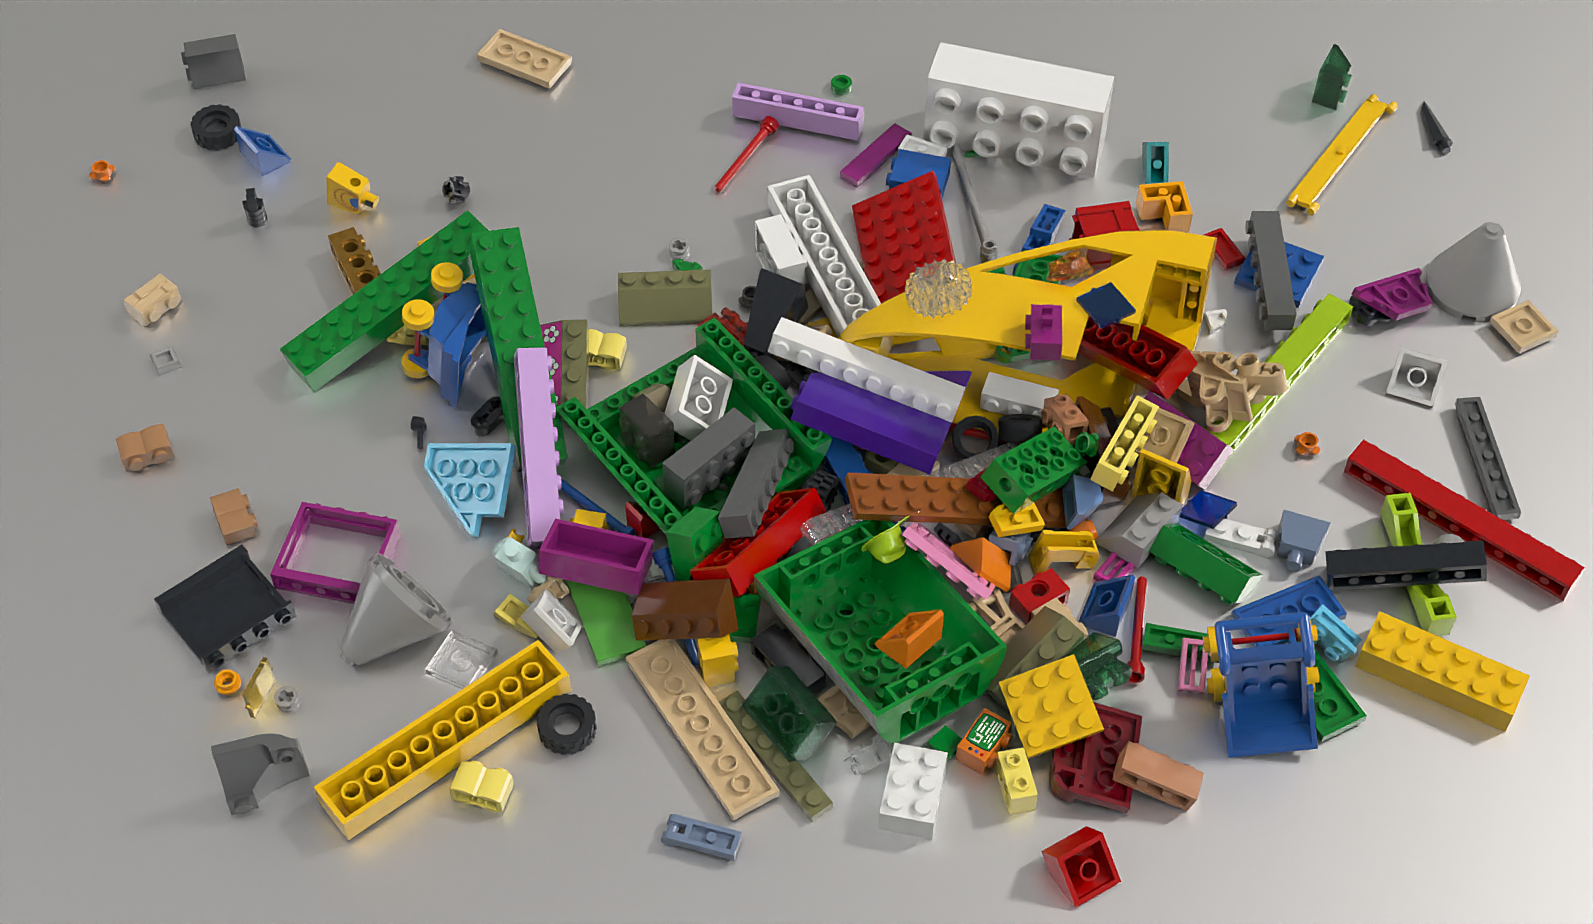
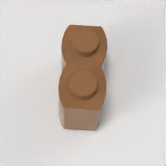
M164 424L149 426L140 432H130L116 438L121 461L126 471H139L149 464H161L174 457Z
M239 488L210 497L226 545L256 536L254 528L258 527L254 513L249 514L247 509L251 508L247 494L241 495Z

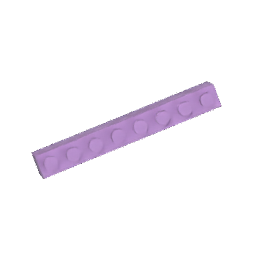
M517 348L514 354L527 542L528 547H541L555 518L560 519V514H563V500L558 497V490H561V476L557 475L556 466H559L560 459L559 452L555 451L554 442H557L558 432L557 427H553L552 420L556 416L555 403H551V394L554 393L553 379H549V371L552 370V358L547 356V348Z

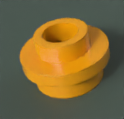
M229 669L220 671L214 680L215 689L222 695L235 693L241 686L239 674Z

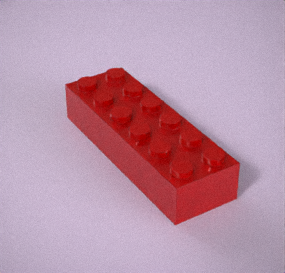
M1089 317L1078 353L1166 400L1169 399L1198 364L1186 346L1141 324L1136 341L1132 340L1134 326Z
M807 488L778 492L770 499L768 509L765 511L761 525L758 526L755 535L752 537L726 538L690 570L693 579L730 578L733 597L744 594L747 591L746 588L754 582L755 574L775 565L777 559L787 554L791 547L805 536L810 529L818 526L820 520L827 514L816 489Z

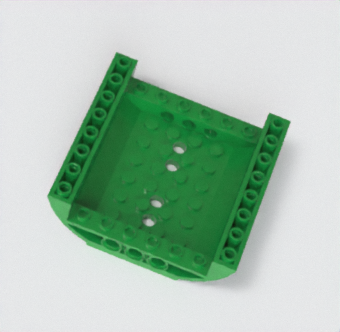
M715 317L695 328V348L586 409L576 397H573L556 407L557 413L665 534L667 530L695 507L721 512L743 466L742 464L732 476H727L719 483V485L729 486L727 490H719L716 487L714 490H710L703 495L698 503L691 505L686 510L682 509L664 494L662 463L689 443L690 440L671 428L659 425L665 412L651 420L641 418L632 396L655 383L664 384L672 390L678 367L692 356L696 355L733 379L724 415L732 408H735L754 422L755 439L759 431L787 429L789 438H792L794 442V451L788 459V464L784 468L781 480L778 482L775 493L771 498L778 492L801 488L822 462L832 441L828 434L791 420L794 410L790 406L793 398ZM678 438L686 440L684 443L674 442Z

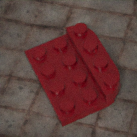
M1093 702L1104 731L1053 749L1049 771L1051 792L1056 797H1061L1070 803L1074 799H1079L1127 813L1131 805L1133 788L1116 782L1112 778L1119 753L1128 741L1139 743L1143 716Z

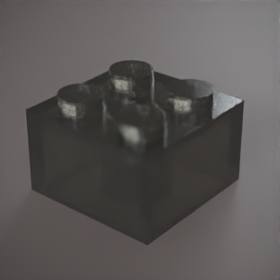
M642 393L619 408L621 441L626 447L630 446L635 451L641 462L645 461L653 468L675 454L674 423L647 396Z

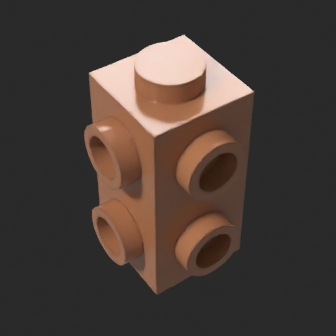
M1067 394L1044 399V409L1041 411L1043 422L1050 428L1055 426L1071 445L1075 444L1077 437L1081 433L1088 431L1089 420Z

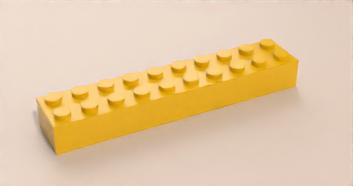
M539 640L535 641L314 786L319 804L349 841L459 767L461 761H468L538 714L540 707H543L548 699L550 700L553 696H560L571 692L569 674Z

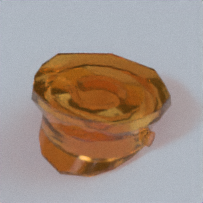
M1085 247L1076 249L1048 263L1050 272L1046 280L1078 279L1093 273L1094 268L1087 261L1088 249Z

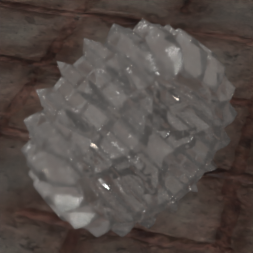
M945 259L941 262L934 260L931 264L924 263L922 268L916 267V272L910 273V278L906 280L905 295L908 304L915 310L916 314L921 313L923 317L930 314L933 319L936 315H941L943 318L944 314L950 313L953 315L955 309L961 310L962 305L968 304V298L972 297V281L967 269H964L962 264H955L954 260L948 263Z

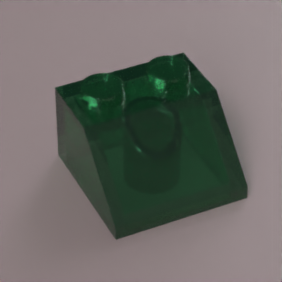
M1333 44L1319 71L1312 98L1313 103L1333 110H1337L1340 102H1345L1348 91L1345 88L1349 87L1353 76L1349 74L1352 65L1336 44Z

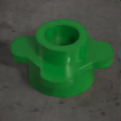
M1083 432L1077 437L1075 448L1082 457L1085 455L1090 457L1096 456L1099 435L1095 432L1092 434Z

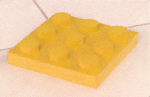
M1074 654L999 682L1001 692L1028 759L1104 731Z

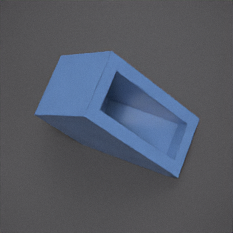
M1073 474L1062 488L1066 528H1074L1088 518L1102 504L1103 493L1101 492V485L1091 481L1090 478Z

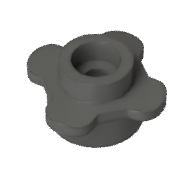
M747 286L743 289L742 297L738 299L740 305L752 307L756 286Z

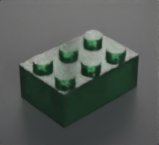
M770 666L741 705L789 762L808 760L837 723L836 719L789 666Z

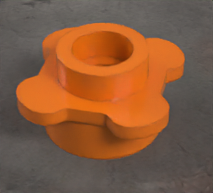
M104 160L96 161L91 166L92 172L89 173L90 179L106 182L110 180V175L115 171V166L109 165Z
M1304 432L1301 435L1295 436L1294 442L1297 443L1296 452L1299 455L1311 453L1318 455L1320 453V448L1318 447L1319 440L1315 434Z

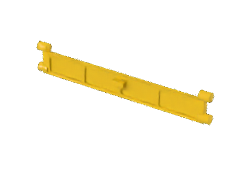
M1371 94L1286 201L1287 206L1294 207L1297 204L1307 208L1306 212L1309 215H1314L1320 207L1314 201L1383 113L1393 114L1398 104L1395 101L1390 102V104L1378 101L1377 95Z

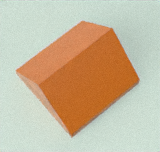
M983 537L957 543L950 547L979 576L1005 592L1010 590V554Z
M942 610L909 613L876 641L875 645L904 668H907L941 639L944 613Z

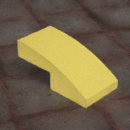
M509 594L494 611L493 616L529 637L535 639L538 637L520 617L527 610L528 606L512 594Z

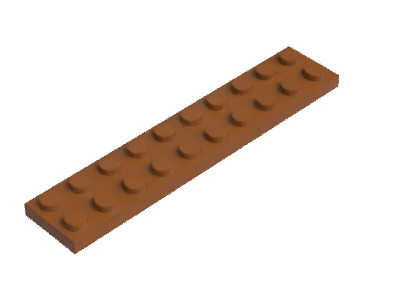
M847 473L845 477L854 520L901 521L909 515L910 517L906 522L992 525L989 519L990 513L997 506L1003 504L999 498L983 502L967 490L965 486L971 478ZM1064 486L1034 502L1045 523L1044 527L1066 528L1062 488Z

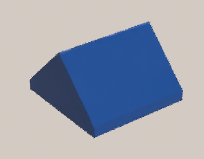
M239 126L235 127L234 131L240 152L262 177L290 163L291 158L269 134Z
M1131 574L1094 583L1078 622H1081L1087 628L1116 637L1129 605L1136 577Z

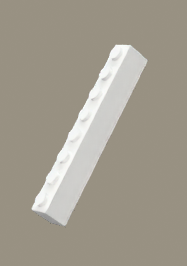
M781 317L773 333L768 352L949 422L953 421L966 388Z

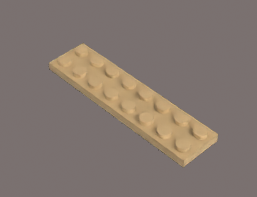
M675 639L658 640L626 656V663L733 821L780 795V790Z

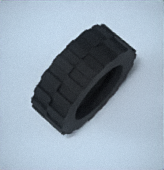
M222 104L209 105L196 112L190 123L197 145L210 151H219L220 149H227V147L235 145L234 143L237 142L234 129L236 126L241 127L239 115L235 109L227 105L223 106ZM212 124H227V127L221 131H206V128Z
M568 693L560 696L556 695L552 699H548L543 707H540L539 715L537 714V728L541 742L551 752L561 753V755H572L578 751H583L586 746L592 743L597 729L595 712L590 702L588 703L585 698L578 697L576 694L568 695ZM570 713L578 717L580 726L576 732L562 735L554 729V721L558 716Z

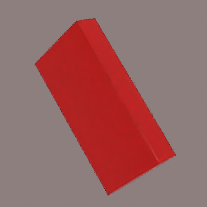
M1222 228L1203 234L1217 238L1214 257L1224 270L1243 264L1246 259Z

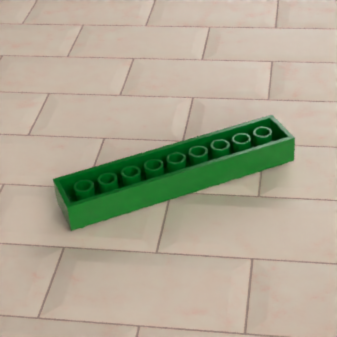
M467 210L281 347L280 351L287 363L311 390L316 392L403 327L402 309L406 303L412 300H424L432 305L443 297V292L436 290L431 283V272L436 265L445 262L457 265L463 272V281L474 274L468 246L471 233L489 230Z
M519 227L471 233L468 246L509 442L516 446L514 457L515 471L522 472L514 354L517 348H545L520 229ZM555 393L551 394V403H555V407H557ZM556 411L555 418H552L553 427H557L558 432L557 442H554L555 451L559 452V465H564L568 459V453L560 416Z

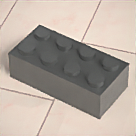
M732 408L662 463L664 494L684 510L698 503L703 495L710 490H714L727 476H732L737 468L744 464L755 441V423L737 409Z

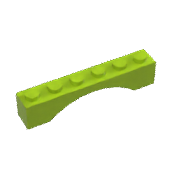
M1411 493L1386 495L1380 515L1391 545L1394 547L1423 545L1418 512ZM1438 584L1406 586L1422 630L1437 636L1450 635L1457 619L1450 597L1443 592Z

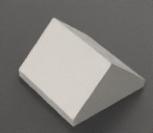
M1401 347L1386 393L1433 407L1448 361Z
M548 589L544 590L520 616L555 653L572 646L582 627V624Z

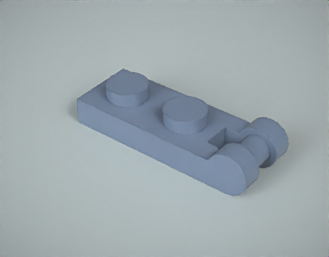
M677 814L669 815L667 831H663L661 837L663 844L668 846L677 845L725 859L735 860L742 839L741 831ZM680 829H685L684 834H680L677 832Z

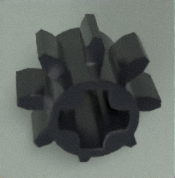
M463 176L448 177V180L444 182L442 192L444 197H449V203H464L465 199L469 196L470 186L468 182H463Z

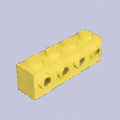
M1138 395L1136 396L1100 458L1090 479L1091 481L1112 492L1117 483L1123 484L1129 471L1125 470L1126 467L1132 468L1139 455L1135 453L1136 449L1141 451L1148 437L1144 436L1145 433L1151 434L1157 423V420L1153 418L1159 406Z

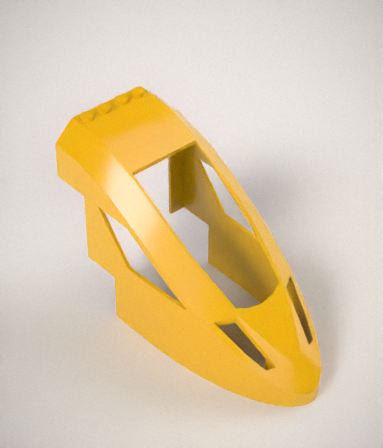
M1170 230L1123 231L1068 240L1011 254L943 276L885 301L850 323L838 339L921 371L972 372L952 423L958 424L959 421L966 417L977 415L993 422L997 431L999 430L998 420L1005 415L980 408L981 393L989 372L1059 389L1058 395L1067 394L1074 404L1077 397L1083 396L1100 408L1111 407L1116 418L1124 419L1129 410L1136 383L1096 362L1064 380L1000 366L981 359L995 357L996 345L1030 351V349H1025V335L1030 334V330H1025V316L1030 315L1031 304L1062 305L1061 358L1075 361L1089 317L1134 326L1132 340L1136 341L1141 324L1186 346L1189 351H1195L1207 301L1217 238ZM1079 248L1112 254L1111 267L1072 287L1016 276L988 273V271L1022 261ZM934 338L941 349L925 352L889 353L893 345ZM1005 348L1002 349V351H1005L1006 354L1010 353V351H1006ZM1042 424L1043 433L1048 429V426Z

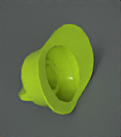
M906 516L892 528L873 537L861 550H869L878 561L884 564L899 559L906 551V543L904 542L905 539L900 527L910 516Z

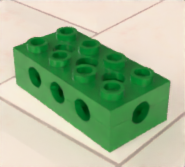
M1054 426L994 458L981 475V479L1008 509L1015 514L1064 486L1073 474H1079L1087 464V461Z

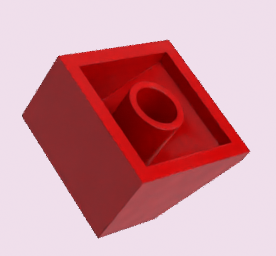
M1085 826L1041 851L1051 877L1074 907L1080 906L1121 882L1103 833L1091 827Z

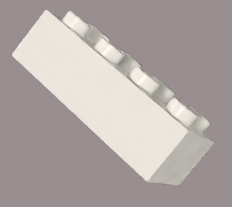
M940 42L927 77L923 140L945 148H951L957 143L960 150H974L983 157L994 156L1019 161L1026 166L1038 165L1062 170L1070 175L1082 174L1094 177L1105 141L1114 76Z

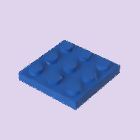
M1284 242L1295 307L1299 308L1323 262L1324 256ZM1249 251L1235 277L1234 284L1256 292L1258 286L1254 285L1253 282L1255 268H1251L1252 251Z

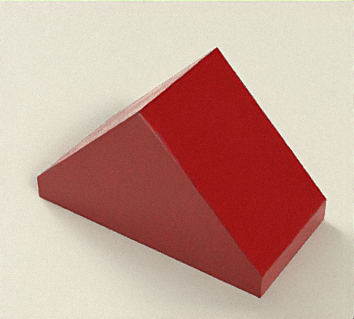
M637 502L626 503L627 527L634 528L636 536L649 538L660 530L658 525Z

